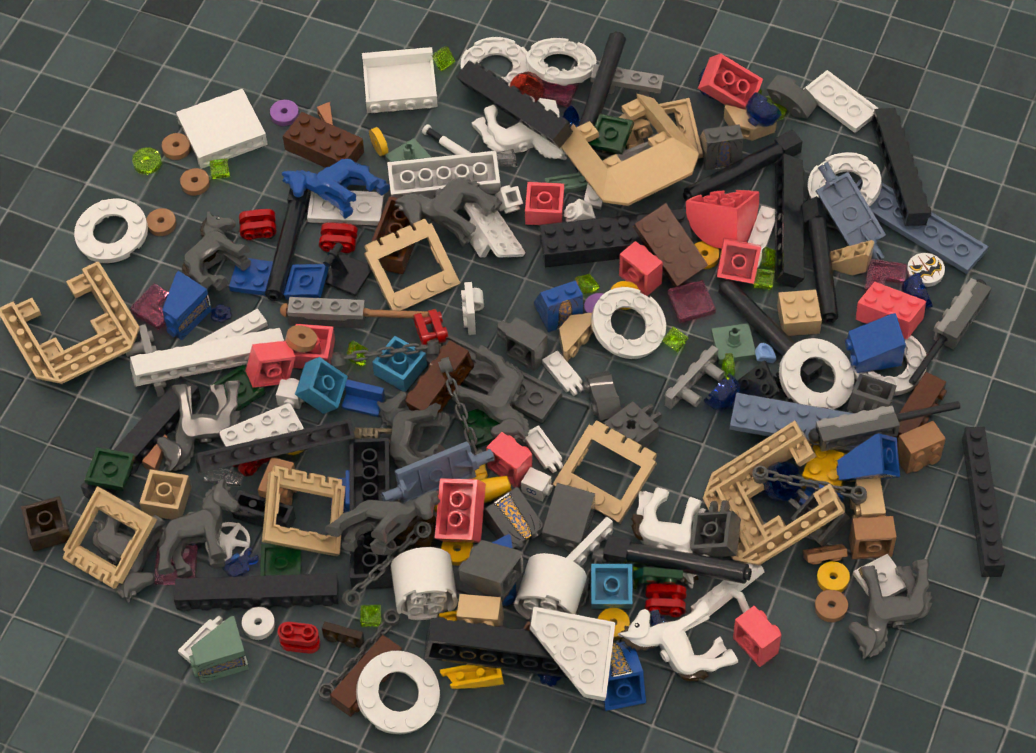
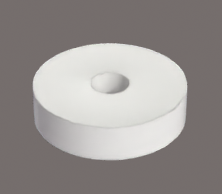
M254 607L248 610L242 618L244 633L249 638L261 640L270 636L275 628V620L271 611L264 607Z

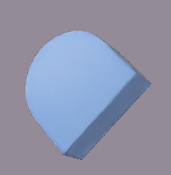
M760 343L755 349L757 361L774 363L777 360L775 352L770 345Z

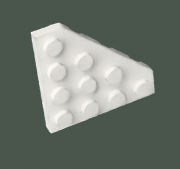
M533 607L530 630L583 697L605 701L615 622Z

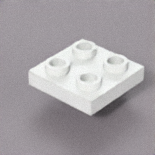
M472 282L464 283L465 290H461L464 328H468V335H476L475 311H480L484 308L483 291L479 288H472Z

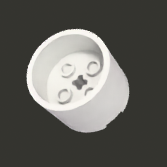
M434 547L416 548L399 554L391 562L398 614L408 615V619L428 620L437 618L439 613L446 610L452 611L458 604L452 560L447 551Z
M545 553L531 556L516 596L515 609L526 619H530L532 616L533 607L576 614L587 579L585 571L575 562L562 556Z

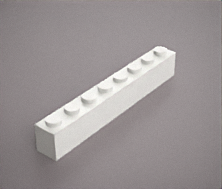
M280 328L250 332L240 336L215 339L204 343H194L189 346L175 347L163 351L158 350L148 354H138L130 357V369L135 385L141 386L176 379L180 376L186 377L246 365L252 344L284 341Z

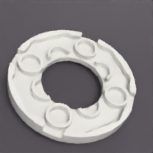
M490 37L479 40L469 50L466 49L461 58V69L469 60L475 64L476 62L481 63L483 59L492 55H501L508 58L512 62L513 69L503 79L508 82V86L514 85L518 89L527 81L530 75V71L526 66V49L524 47L521 48L515 44L514 40L508 38Z
M550 38L538 41L531 46V49L526 54V66L537 79L561 86L583 83L591 77L594 64H596V56L589 47L580 42L577 44L570 42L569 39ZM553 54H564L573 57L578 65L573 67L572 70L562 69L560 71L556 67H548L544 59Z
M838 153L825 158V161L819 165L821 166L828 162L835 175L846 171L859 175L863 181L860 192L869 207L878 198L882 187L881 174L877 165L869 161L868 157L857 153ZM817 165L811 171L808 178L810 199L816 196L819 197L816 190L824 186L826 182Z
M125 199L101 200L89 207L80 216L75 226L74 237L79 250L88 259L95 262L99 261V263H114L130 257V253L143 245L148 233V223L141 208L131 201ZM119 216L124 218L128 223V230L122 239L115 243L105 244L94 238L93 231L95 226L101 223L105 217Z
M630 287L614 288L603 294L593 308L591 323L597 340L605 349L622 358L638 359L650 355L659 347L666 333V320L661 307L652 297L649 298L640 293L641 290ZM620 308L636 310L645 321L646 329L644 334L638 339L627 340L615 333L611 326V316L615 310Z
M910 335L908 339L904 338L906 343L904 357L906 358L907 368L902 374L897 377H883L874 371L856 373L855 366H852L854 378L857 380L859 374H863L897 385L894 396L908 393L915 389L926 370L923 372L915 385L909 383V379L925 358L926 352L920 342Z
M815 338L801 340L790 347L780 362L779 378L781 386L787 397L791 398L795 403L836 410L848 400L853 391L854 373L851 363L837 346L828 341ZM818 358L822 359L832 368L835 378L834 384L829 391L823 393L813 392L805 386L800 376V368L804 361Z
M389 651L376 656L364 667L358 678L356 697L363 716L374 724L377 729L390 734H407L423 727L434 715L439 703L440 689L434 671L422 658L405 651ZM394 672L405 673L417 684L418 699L409 710L402 712L392 711L380 700L378 693L379 684L386 675Z

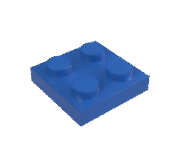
M250 259L251 265L245 271H242L235 265L229 285L230 291L266 296L265 290L273 261Z
M324 264L292 265L284 291L285 298H321L329 268Z

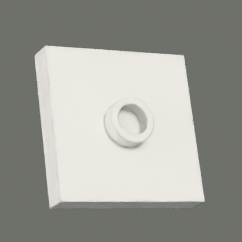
M888 554L864 565H873L877 569L882 596H895L906 590L905 583L896 575L895 568L897 566ZM858 568L853 571V575L868 595V586L861 577Z

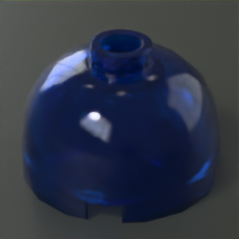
M757 92L751 95L746 103L745 110L749 117L748 122L755 127L757 125L769 127L778 121L782 113L776 105L767 102L768 99Z
M918 272L906 278L901 287L902 292L925 300V310L933 307L920 273Z
M731 373L727 375L728 380L724 378L708 394L711 397L710 399L706 397L703 400L714 410L723 411L729 407L733 409L736 393H741L740 384Z
M777 462L767 468L787 476H798L800 474L798 468L790 462ZM768 473L770 478H774V474ZM792 478V482L800 484L799 479ZM767 480L763 483L764 492L775 501L794 499L798 496L797 491L801 489L799 486L790 485L783 481Z

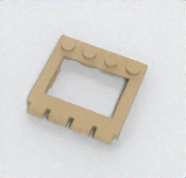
M690 98L659 104L666 114H675L677 127L699 153L698 158H703ZM644 139L631 142L627 145V149L643 144Z
M425 218L413 223L415 231L409 225L396 231L398 238H396L394 233L380 238L381 246L377 240L365 245L367 252L364 255L390 310H405L460 284L432 223L428 224ZM427 237L430 249L437 263L440 264L442 272L394 293L391 283L378 259Z
M596 420L593 426L588 425L553 485L556 487L557 483L595 493V510L621 524L657 463L654 460L657 453L646 447L640 453L642 445L630 438H627L625 443H623L625 436L614 429H611L606 434L609 427ZM593 440L641 466L621 500L573 474L576 467L581 464L589 451L588 448Z
M274 465L273 470L268 473L262 542L331 556L340 555L341 535L334 537L330 534L323 535L317 532L276 525V517L279 511V487L332 498L330 523L334 522L343 514L345 486H342V479L328 476L325 482L324 475L309 473L307 479V472L291 469L288 475V468Z
M97 486L63 548L65 551L63 559L115 589L119 583L123 584L157 519ZM99 510L136 531L132 540L126 546L117 567L80 546Z

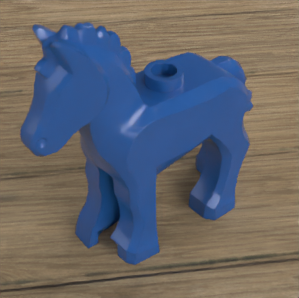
M341 159L318 174L311 173L310 171L305 172L304 170L282 172V176H284L282 181L289 184L295 197H302L304 191L309 189L317 193L322 199L336 206L344 219L353 213V208L349 202L356 201V194L346 189L349 185H364L369 192L375 189L381 196L390 189V185L386 183V180L375 177L369 172L370 168L368 166L356 163L351 159Z

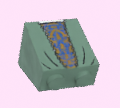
M234 616L226 619L191 647L193 655L189 656L194 676H199L201 683L249 669Z

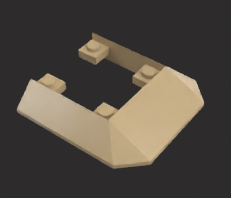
M637 94V99L622 105V111L629 120L633 121L645 116L659 134L648 138L651 148L624 161H621L616 154L602 161L588 143L599 137V132L590 121L579 127H575L573 124L571 126L573 133L561 146L562 150L604 203L629 206L692 175L699 157L697 150L656 100Z
M99 261L83 268V274L66 281L75 299L91 291L105 314L90 320L97 335L66 350H63L56 337L40 345L26 323L41 315L33 298L17 305L13 301L0 307V317L36 379L63 384L132 350L140 327Z
M796 421L788 424L711 474L703 496L708 510L710 503L717 501L718 512H720L721 502L727 500L730 504L729 510L734 511L741 518L737 556H731L734 561L761 565L845 513L844 504L838 497L834 487L829 483L813 493L819 506L787 526L779 515L765 524L759 515L751 497L766 489L764 483L759 484L753 480V469L757 466H764L768 470H773L792 457L801 467L817 457L811 446L812 444Z

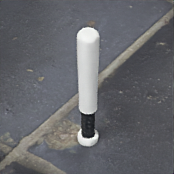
M430 125L424 126L422 130L424 135L431 136L455 155L471 153L447 137L435 132Z

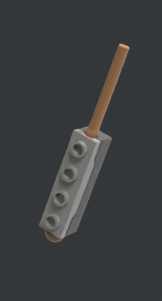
M289 297V304L284 303L280 307V313L282 316L288 317L289 325L305 324L364 328L366 317L413 318V315L421 313L423 318L428 317L427 311L365 308L364 300Z

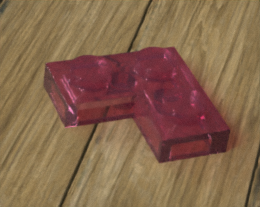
M871 259L868 265L864 293L874 282L885 285V281L904 283L907 264Z
M154 283L130 307L131 313L160 330L166 323L164 321L163 308L160 305L166 300L168 291Z

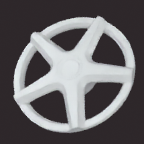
M225 522L222 523V527L232 526L234 528L229 534L221 531L219 537L220 547L227 555L225 562H232L241 558L247 552L250 546V536L240 523ZM239 529L244 532L247 542L235 538ZM205 542L206 550L208 552L207 542ZM236 546L245 547L240 555L232 558V550Z

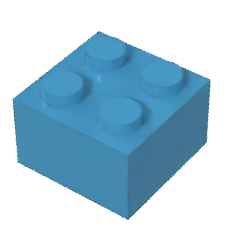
M394 336L386 347L390 346L397 349L409 343ZM414 346L406 347L408 348L406 352L416 351ZM391 349L382 350L383 354L381 355L392 354L389 353ZM420 350L419 353L409 355L401 352L395 353L392 357L380 358L377 356L372 362L374 375L406 392L426 368V353Z
M317 357L305 363L295 395L325 414L338 408L348 376L321 357Z
M591 564V609H632V564Z

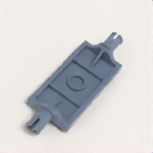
M828 162L819 166L818 169L826 182L824 186L816 190V193L847 245L852 246L873 240L872 259L874 263L885 258L876 243L877 240L883 238L886 234L849 172L838 177Z
M466 441L395 470L398 485L396 488L382 492L383 501L401 499V502L405 503L430 491L435 490L439 492L440 479L475 478V470L479 469L481 465L494 461V455L491 449L474 455Z

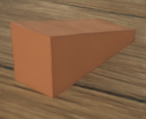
M330 102L318 106L317 113L320 119L333 125Z
M157 444L142 460L143 466L148 470L158 471L164 457L162 450Z

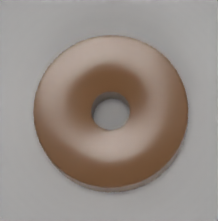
M173 133L165 137L162 141L163 154L172 160L185 158L191 151V144L187 136L181 133Z
M199 168L185 171L180 178L181 188L188 195L196 196L203 194L210 186L207 172Z
M156 209L147 216L148 230L153 235L166 236L176 228L175 215L168 209Z
M296 325L288 329L285 340L291 349L298 352H309L315 348L317 335L309 327Z
M825 590L817 596L815 612L822 620L837 622L843 619L847 613L848 601L841 592ZM829 604H832V605H834L835 607L831 608V607H829L828 605H829Z

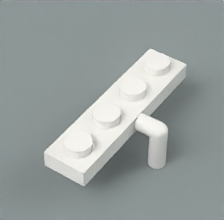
M749 564V568L752 569L749 581L747 580L745 584L723 580L706 595L698 599L691 606V610L693 611L695 605L700 600H704L710 609L708 614L710 616L734 597L738 600L742 612L745 613L750 608L744 594L740 591L764 573L763 567L761 565Z

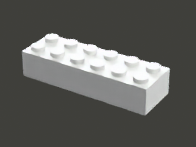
M496 151L387 162L391 197L401 198L403 195H408V193H415L433 199L435 198L434 194L439 188L443 189L447 183L459 177L470 179L471 182L477 181V183H480L478 188H481L487 194H496L500 191Z

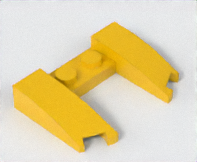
M457 610L439 613V617L457 621ZM467 664L440 669L441 676H447L452 682L450 684L452 689L480 688L504 684L500 668Z

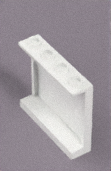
M432 47L362 53L367 113L438 107Z
M243 89L176 112L178 124L182 126L197 156L201 169L268 145L266 133Z

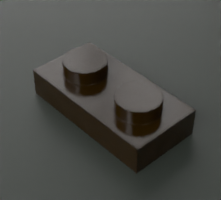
M324 621L322 632L326 640L341 642L351 648H360L365 642L363 632Z

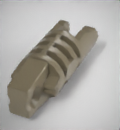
M355 427V438L353 439L380 438V434H392V428Z

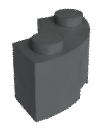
M777 75L767 87L772 102L785 107L793 117L808 118L818 105L813 95L806 88L803 90L796 85L795 80Z
M603 371L585 376L584 389L586 393L590 394L593 415H597L599 420L611 418L619 412L621 405L614 387L612 375L608 371Z

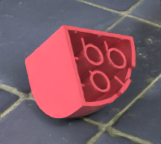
M724 190L710 192L708 196L702 197V195H697L686 201V214L689 224L694 233L706 244L722 249L724 238L742 242L749 240L758 214V191L736 190V192L725 194Z

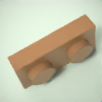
M843 544L803 550L804 559L810 564H820L823 560L829 559L830 561H839L842 557L848 556L847 548Z

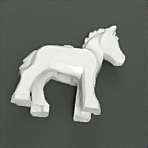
M491 105L484 109L488 127L485 124L486 120L484 117L472 122L473 128L482 136L484 143L488 145L487 147L500 154L510 155L517 152H525L535 147L539 154H543L545 158L567 159L566 153L562 148H558L520 122L507 129L501 127L496 122L498 115L496 105Z

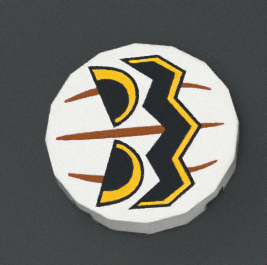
M916 254L908 262V277L917 285L921 284L924 287L935 286L941 282L944 276L945 266L943 261L933 254Z

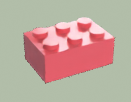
M720 53L709 58L698 89L725 105L736 106L750 111L763 78Z
M874 282L858 301L856 320L868 324L896 313L903 337L908 339L924 319L926 301Z
M440 479L438 495L440 503L437 506L435 539L443 542L479 543L481 541L486 483L476 479Z

